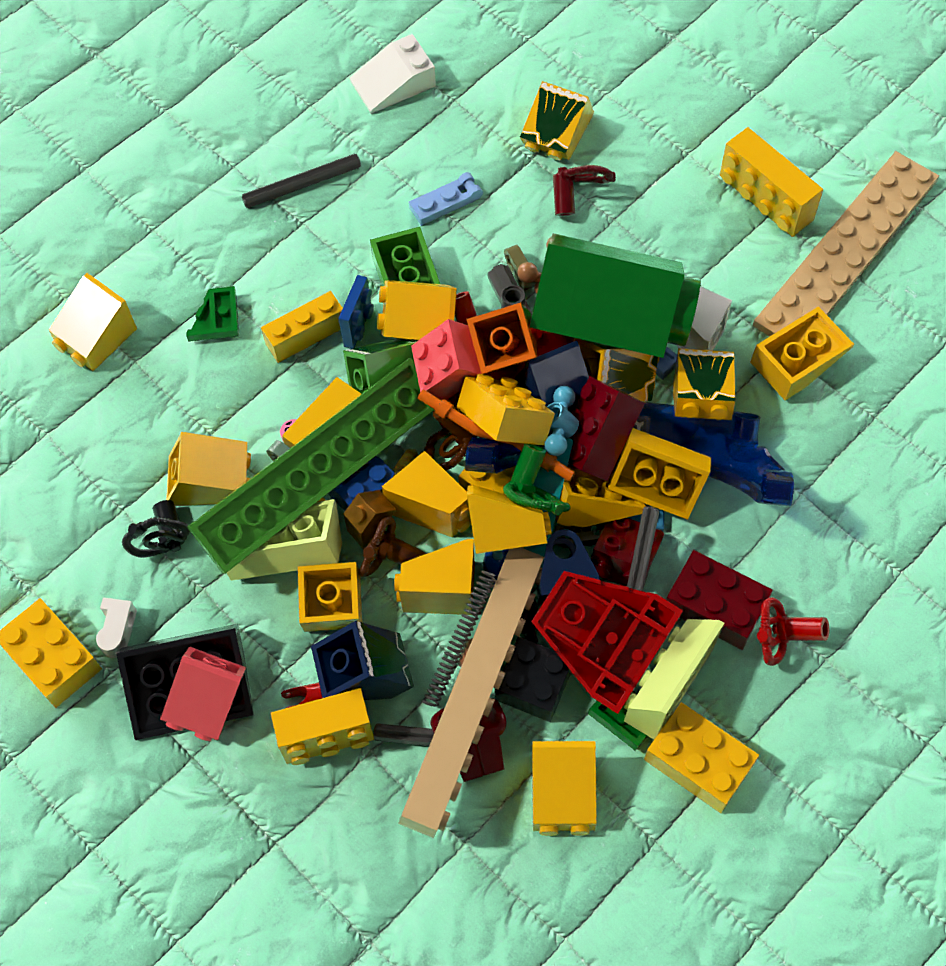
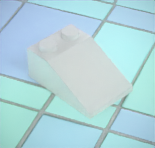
M410 34L387 45L350 77V82L370 114H373L436 87L435 66L414 35Z

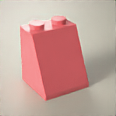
M189 647L182 656L160 720L166 721V726L174 730L183 731L184 728L195 732L194 735L199 739L212 741L213 738L218 740L246 667Z

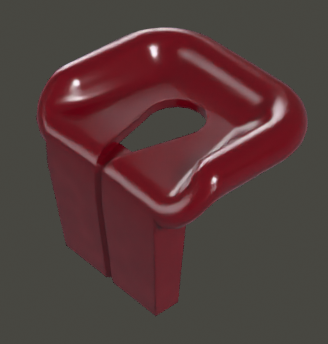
M496 699L489 716L482 715L479 725L484 727L478 744L471 743L468 753L473 755L467 772L460 771L463 782L504 770L499 736L506 729V716ZM445 708L436 712L431 718L430 725L433 733L436 731Z

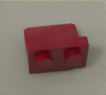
M622 518L606 523L591 557L599 577L627 587L640 522L630 518ZM659 529L655 530L645 583L651 564L664 537L663 531Z

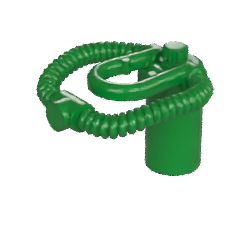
M524 444L512 478L503 488L507 498L519 505L543 509L557 516L562 512L569 511L571 508L570 504L560 501L549 492L541 490V488L534 485L546 450L534 444Z

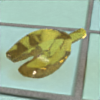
M409 448L403 453L392 469L394 472L393 477L419 456L416 449Z

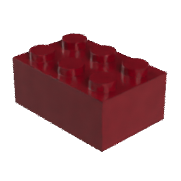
M589 376L581 390V395L574 410L571 411L578 419L579 426L575 434L569 437L573 440V445L568 463L585 473L608 481L645 403L614 386Z
M693 550L666 600L683 610L679 618L685 621L687 619L722 621L724 626L718 638L743 650L761 617V605L764 600L771 597L773 589Z

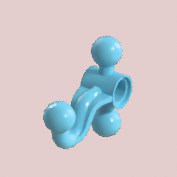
M568 386L557 388L553 394L554 402L547 406V408L555 413L549 431L552 434L545 441L546 451L553 456H560L565 453L567 449V440L565 438L574 435L579 426L578 419L568 411V407L573 405L575 401V392Z

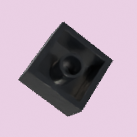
M518 636L510 662H507L503 672H505L500 688L499 690L495 688V699L498 702L551 722L571 671L554 650Z

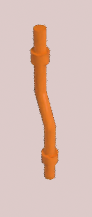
M424 389L420 392L418 399L433 408L438 416L443 419H450L475 436L496 441L471 419L455 410L454 405L443 399L441 401ZM498 441V442H502V443H506V444L513 445L514 447H516L517 449H519V450H521V451H522L523 446H524V444H525V443H514V442ZM546 452L541 467L548 472L552 470L570 482L575 472L557 461L558 457Z

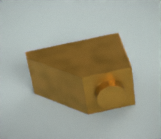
M380 490L358 493L344 512L347 531L364 550L374 537L378 523L382 518L386 516L392 517L397 509Z

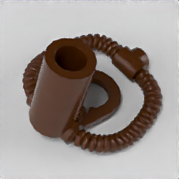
M454 406V409H455V410H457L458 412L462 413L460 410H458V409ZM434 410L433 417L445 428L430 436L424 451L434 459V445L437 440L452 433V435L445 439L439 449V454L443 458L454 456L448 462L439 464L447 471L461 462L478 436L473 435L448 418L443 419L435 414ZM453 441H456L459 444L457 446H454L453 449H451L450 451L446 452L447 447Z
M386 516L378 523L374 537L363 550L364 560L359 569V575L366 577L373 574L386 558L401 565L403 562L428 553L396 538V522L392 517Z

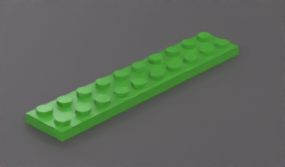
M412 358L405 360L187 526L222 574H226L434 410L418 399L420 387L415 363Z

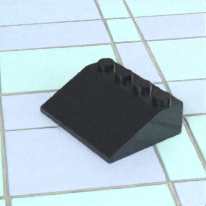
M238 624L123 647L116 652L135 740L178 731L166 726V721L160 720L182 656L189 647L246 667ZM247 668L226 721L254 715Z

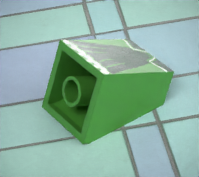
M396 338L343 350L349 385L362 394L405 360L412 358L414 361L411 346L418 340Z

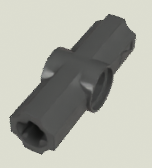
M503 264L494 266L487 273V277L501 304V308L521 302L531 312L525 300V292L518 286L509 266Z

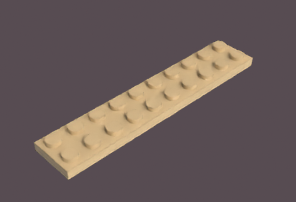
M895 151L755 318L753 326L766 335L771 336L818 306L828 316L936 184L939 175Z

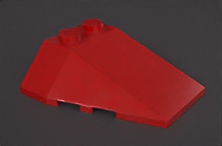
M564 571L531 622L590 696L618 714L683 610L658 594Z

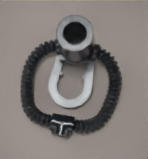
M163 500L156 503L152 507L155 517L144 520V522L129 525L128 533L122 539L123 548L129 554L138 558H147L164 552L167 553L170 550L177 552L181 549V545L187 539L190 530L187 528L188 525L186 523L180 522L174 501ZM158 526V531L147 534L142 540L144 546L150 549H138L131 544L133 539L145 533L148 528ZM154 538H158L159 543L150 541Z

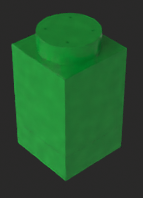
M553 233L546 251L530 328L664 358L667 343L683 347L687 343L696 312L701 280L684 277L685 273L682 262Z

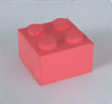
M448 319L411 346L420 392L424 389L440 400H448L461 391L465 376L477 377V374H481L470 330L466 324Z

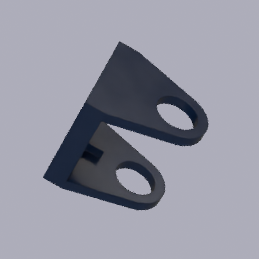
M558 530L547 541L540 584L537 585L538 602L546 600L564 571L600 580L599 574L582 541L573 531ZM561 536L569 537V538H571V539L574 541L575 545H574L573 542H571L570 540H568V539H566V538H559V537H561ZM557 544L566 545L570 549L572 557L568 559L557 557L553 551V546Z

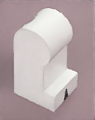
M103 597L100 609L106 618L103 628L96 636V642L107 657L117 658L116 652L128 646L137 610L131 601Z

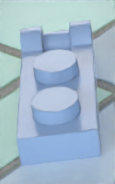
M466 172L457 180L409 201V208L422 226L478 200L483 195V191L479 185L474 184L475 180L471 173ZM464 189L467 190V192H465V193H461V192H460V191H462V190H464Z

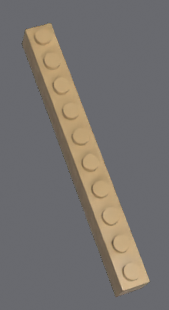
M521 547L508 550L398 824L434 838L438 829L444 831L451 814L445 811L449 800L456 801L462 786L461 783L456 781L460 771L466 773L473 757V755L468 753L471 743L478 744L484 727L479 725L482 715L489 716L495 699L490 698V694L493 688L498 690L505 675V672L500 671L503 661L510 662L516 647L510 643L514 635L520 636L526 621L521 618L524 609L530 610L536 594L531 593L533 584H540L542 574L540 566L544 559L543 556Z

